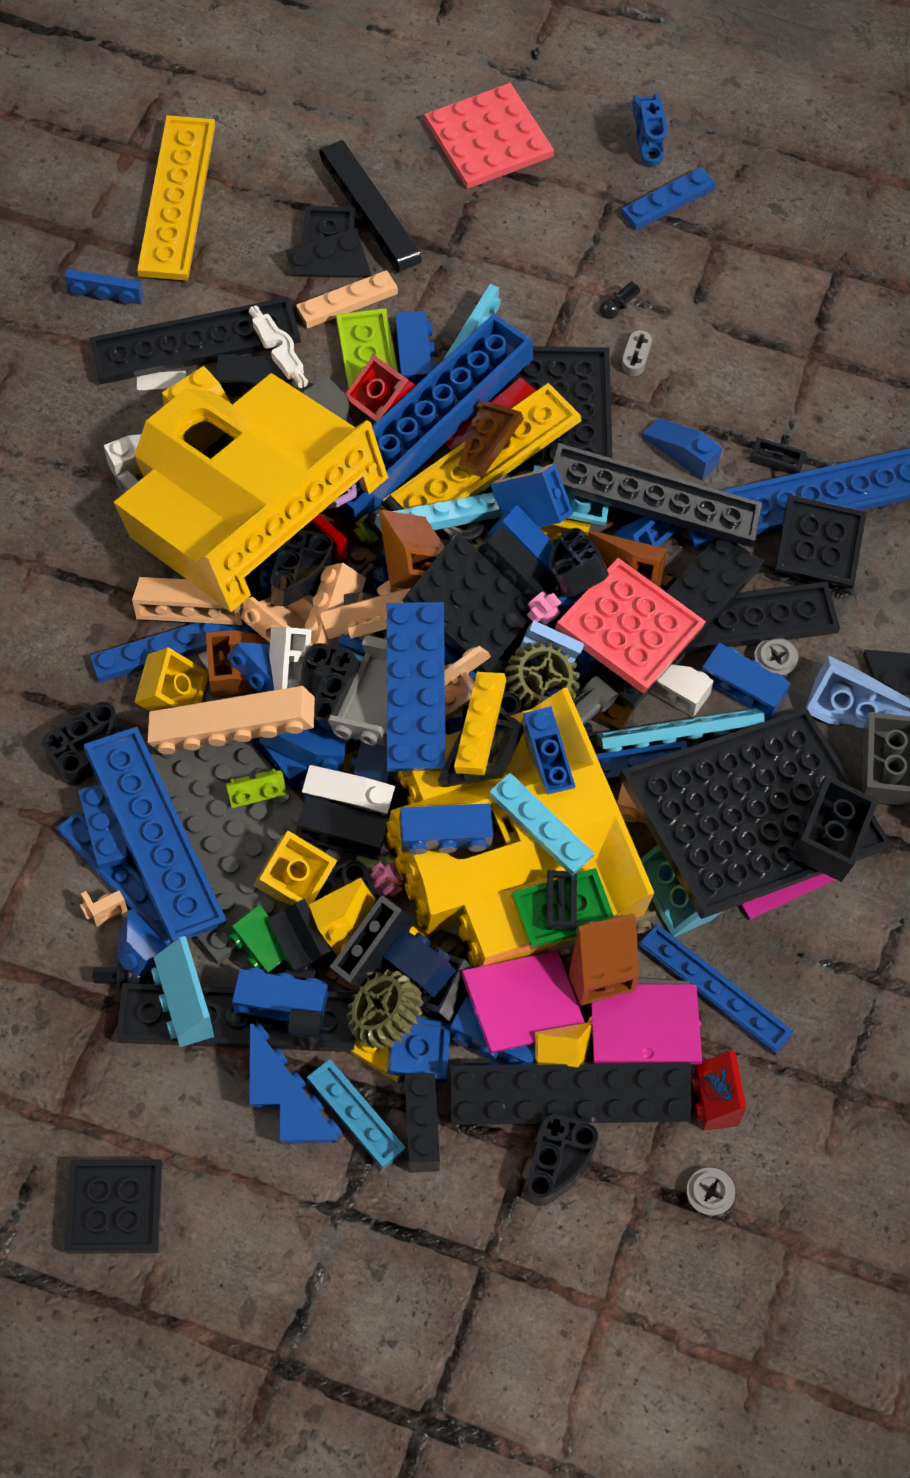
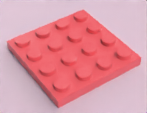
M511 83L425 114L426 124L467 189L554 157V149Z
M617 558L607 569L609 572L608 577L601 583L589 588L557 622L555 629L584 644L583 650L645 694L699 633L706 621L624 561Z

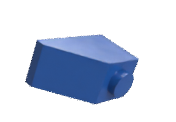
M131 909L128 911L119 929L117 960L126 970L132 971L137 978L143 973L148 974L152 972L151 969L156 967L154 957L168 946Z

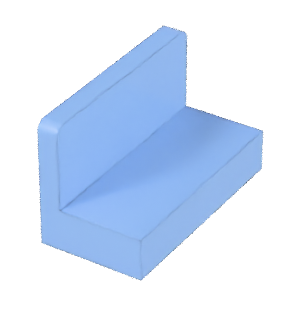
M533 621L529 625L519 648L524 649L525 644L529 642L533 646L536 641L540 640L543 646L547 642H552V649L555 650L558 646H562L561 654L571 653V657L568 659L569 663H571L579 656L584 644ZM532 660L528 662L538 666L541 663V660Z

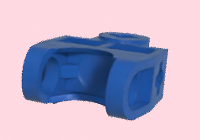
M658 93L647 97L633 95L632 108L637 125L636 138L641 160L649 166L659 165L663 161V141L667 136V124L662 99H660ZM648 152H656L659 157L651 159L646 154Z

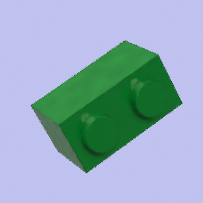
M258 905L228 927V930L231 932L229 938L238 949L243 948L249 956L246 960L252 968H258L268 973L285 958L266 922L269 916L261 905Z

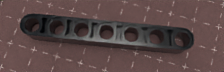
M344 140L319 149V155L324 167L350 205L355 207L356 214L395 271L399 273L420 264L422 259L416 244Z

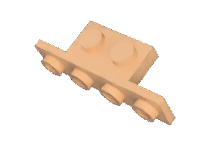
M411 588L323 611L320 616L327 638L331 639L342 634H350V638L359 637V640H364L366 635L375 636L377 631L385 630L387 633V603H404L402 599Z
M480 646L467 650L460 660L445 666V722L460 712L463 706L469 705L474 686V680L469 672L491 657L489 652Z

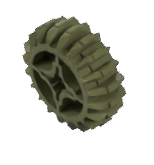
M541 640L536 641L534 646L529 642L525 644L524 649L518 648L515 651V656H511L508 660L510 665L505 668L504 673L509 675L506 677V684L511 685L507 692L510 691L518 695L524 704L522 711H526L529 707L533 709L549 697L543 696L547 690H561L567 687L572 700L576 697L574 691H577L580 684L576 680L580 677V673L572 671L576 668L577 663H569L568 659L571 657V653L565 655L560 653L562 646H558L554 650L552 649V642H547L545 646H543ZM541 660L537 667H523L524 663L528 661Z
M387 970L384 974L377 972L374 979L368 977L367 983L364 986H359L360 991L358 994L352 995L354 1002L347 1005L351 1011L346 1015L349 1020L348 1027L353 1032L352 1034L355 1035V1038L368 1047H376L382 1050L385 1046L392 1048L395 1041L402 1042L405 1034H411L410 1028L412 1025H418L416 1017L423 1014L419 1007L424 1002L420 997L421 991L410 977L398 971L391 972Z

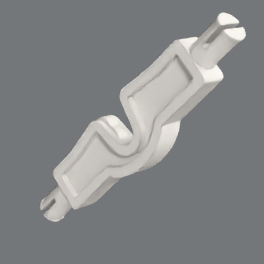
M252 306L249 309V314L253 318V328L264 348L277 347L271 352L272 360L282 370L287 379L293 378L299 388H303L302 385L305 387L308 384V380L303 375V364L294 352L292 338L286 332L278 329L269 314L263 315L258 306H254V308Z

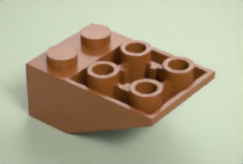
M380 510L379 518L390 587L411 588L445 546L426 517Z
M591 530L588 531V538L599 549L607 569L619 558L660 588L667 549Z
M235 630L206 633L209 683L212 697L258 693L237 668L233 667L227 659V655L238 642L270 644L265 638L259 634Z
M634 913L624 916L616 915L608 920L588 922L578 927L568 978L580 1005L636 991L639 979L636 917Z

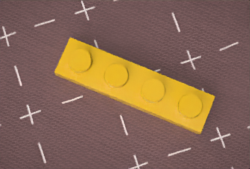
M476 673L454 765L455 771L458 774L485 775L506 684L505 673Z

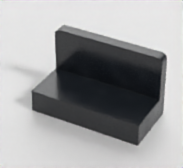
M305 898L295 902L288 910L269 917L266 921L291 971H296L317 962L331 951L327 941L317 928Z

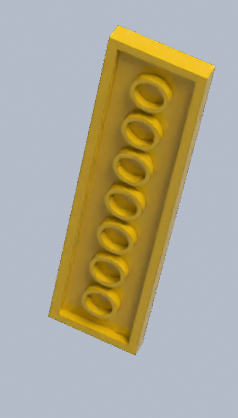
M166 116L138 264V277L185 281L189 279L215 131V119Z
M547 383L512 408L522 412L524 420L483 478L461 470L459 461L465 445L464 442L390 495L404 509L476 496L491 486L490 484L508 474L581 422V415Z

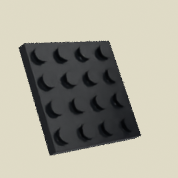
M459 532L451 538L402 599L404 603L444 602V641L461 657L467 650L478 646L488 651L491 656L474 669L476 672L489 673L529 620L527 614L531 611L528 606L530 601Z

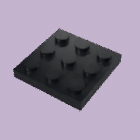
M789 495L786 500L774 572L817 582H828L831 585L852 589L855 584L867 512Z
M162 1159L70 1160L65 1253H159Z

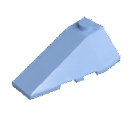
M828 655L815 678L805 708L808 709L811 716L834 725H839V723L863 728L869 712L910 716V699L858 669Z

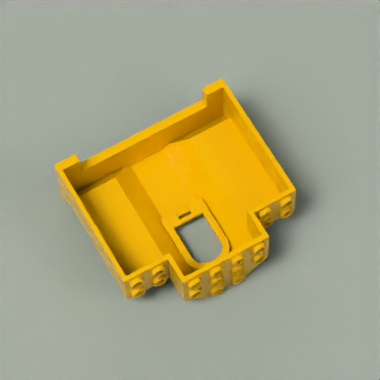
M270 373L233 405L213 391L184 389L147 419L134 454L144 478L115 500L114 504L131 539L228 611L232 612L251 596L244 579L245 576L358 480L362 490L370 494L388 479V475L371 422L366 420L354 427ZM225 433L234 438L231 443L213 458L209 459L202 454L204 450Z
M567 687L559 690L533 709L511 715L510 717H514L521 723L523 713L552 706L576 788L550 795L546 794L528 751L524 734L503 778L443 788L438 783V778L442 771L398 772L402 788L407 787L410 795L407 797L409 805L391 810L389 822H386L388 832H385L387 844L390 849L394 848L397 854L395 864L399 874H404L407 880L405 890L409 900L414 899L417 907L415 916L419 926H424L426 933L429 934L460 924L457 926L458 933L462 942L467 941L470 949L468 958L473 968L543 954L550 947L576 939V937L530 950L511 897L512 892L545 883L547 870H566L488 796L489 791L509 773L522 783L594 852L593 858L577 873L593 868L597 869L614 916H624L632 913L635 914L636 918L643 916L654 895L653 888ZM460 732L445 736L446 761ZM490 803L491 812H493L506 845L467 859H456L448 853L439 852V850H428L426 853L419 855L410 854L409 851L402 852L399 823L400 809L404 807ZM507 818H509L512 828L514 830V832L510 834L508 833L505 823L503 821Z

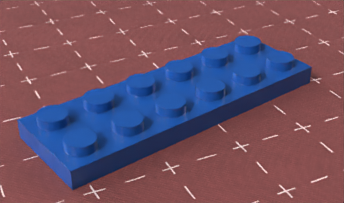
M444 602L387 603L388 772L442 771L446 763Z

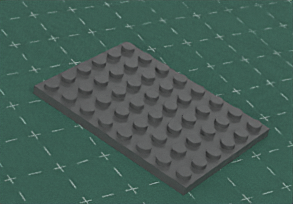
M250 741L227 742L223 746H202L198 750H177L173 754H162L154 747L148 749L227 920L226 925L194 936L219 965L239 950L229 938L231 934L228 930L229 926L258 905H261L269 917L284 912L292 906L274 899L254 887L253 884L280 838L287 831L296 835V826L304 802L284 781L286 795L231 808L225 783L231 782L230 779L235 780L250 776V779H255V774L273 769ZM308 842L337 860L333 868L343 863L354 861L353 857L347 852ZM128 849V856H127V857L129 858V860H130V861L135 865V867L137 868V866H136V864H135V862H134V860H133V858H132V855H131V853H130V851H129V849Z

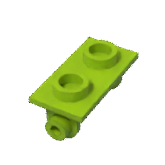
M273 768L271 771L255 774V779H250V776L235 780L230 779L231 782L225 784L231 808L286 795L281 770L275 771Z

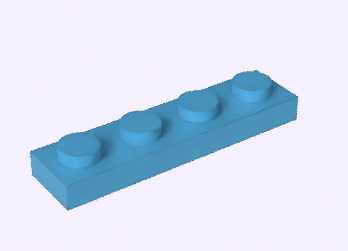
M331 1059L307 1077L309 1084L382 1170L406 1152V1147Z

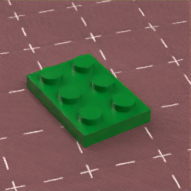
M596 868L577 873L576 931H569V929L558 931V928L546 930V882L514 891L511 895L530 950L576 937L578 927L585 923L600 922L614 917ZM565 878L564 921H569L570 878ZM558 879L553 880V921H558Z

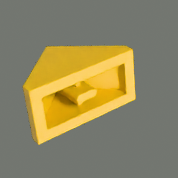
M589 1023L535 1032V1060L537 1062L567 1064L568 1066L579 1067L591 1052V1024Z

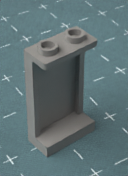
M366 635L362 642L365 656L338 716L330 715L328 721L334 734L342 739L353 738L372 746L376 744L387 746V640Z

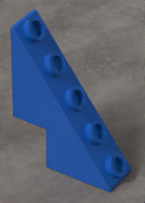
M238 642L228 653L227 659L259 693L274 691L269 657L270 644Z
M260 1023L257 1026L250 1024L251 1108H280L281 1144L339 1143L338 1136L342 1134L340 1128L332 1118L326 1121L320 1113L324 1108L314 1094L311 1097L307 1096L302 1089L306 1084L296 1071L293 1073L288 1071L284 1065L288 1060L278 1047L273 1050L266 1040L270 1036Z

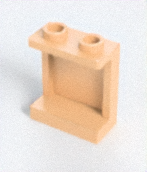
M308 594L287 606L273 604L270 597L260 602L254 597H250L245 603L240 618L270 643L271 627L305 629V623L309 618L314 597Z

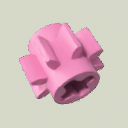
M541 592L528 603L531 611L527 616L532 622H542L546 626L561 614L557 609L561 601L554 593L547 596L544 592Z
M381 861L371 868L373 873L370 874V879L376 894L384 895L385 897L389 894L391 897H394L403 890L401 885L404 884L405 875L399 874L394 862L384 864Z

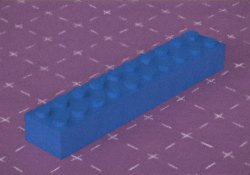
M493 313L372 426L388 479L370 494L362 490L358 480L356 482V498L334 509L352 523L359 521L366 514L369 515L383 502L384 498L397 489L478 412L477 405L479 399L488 402L533 359L532 340Z

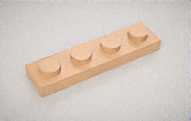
M386 270L296 305V311L308 329L336 318V314L350 313L398 294V287Z

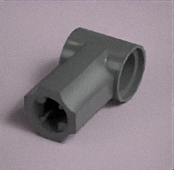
M599 676L592 678L583 688L581 694L573 701L583 726L599 711H606L618 697V693Z

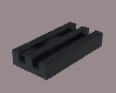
M757 436L749 462L792 475L801 472L807 451ZM759 447L765 448V449H768V450H771V451H774V453H773V452H770V451H767V450L760 449ZM784 455H788V456H791V457H794V458H798L799 460H796V459H793V458H790V457H786V456H784Z
M547 870L546 930L558 928V931H564V929L576 931L577 873L571 876L567 871ZM553 878H558V921H553ZM565 878H570L569 921H564Z

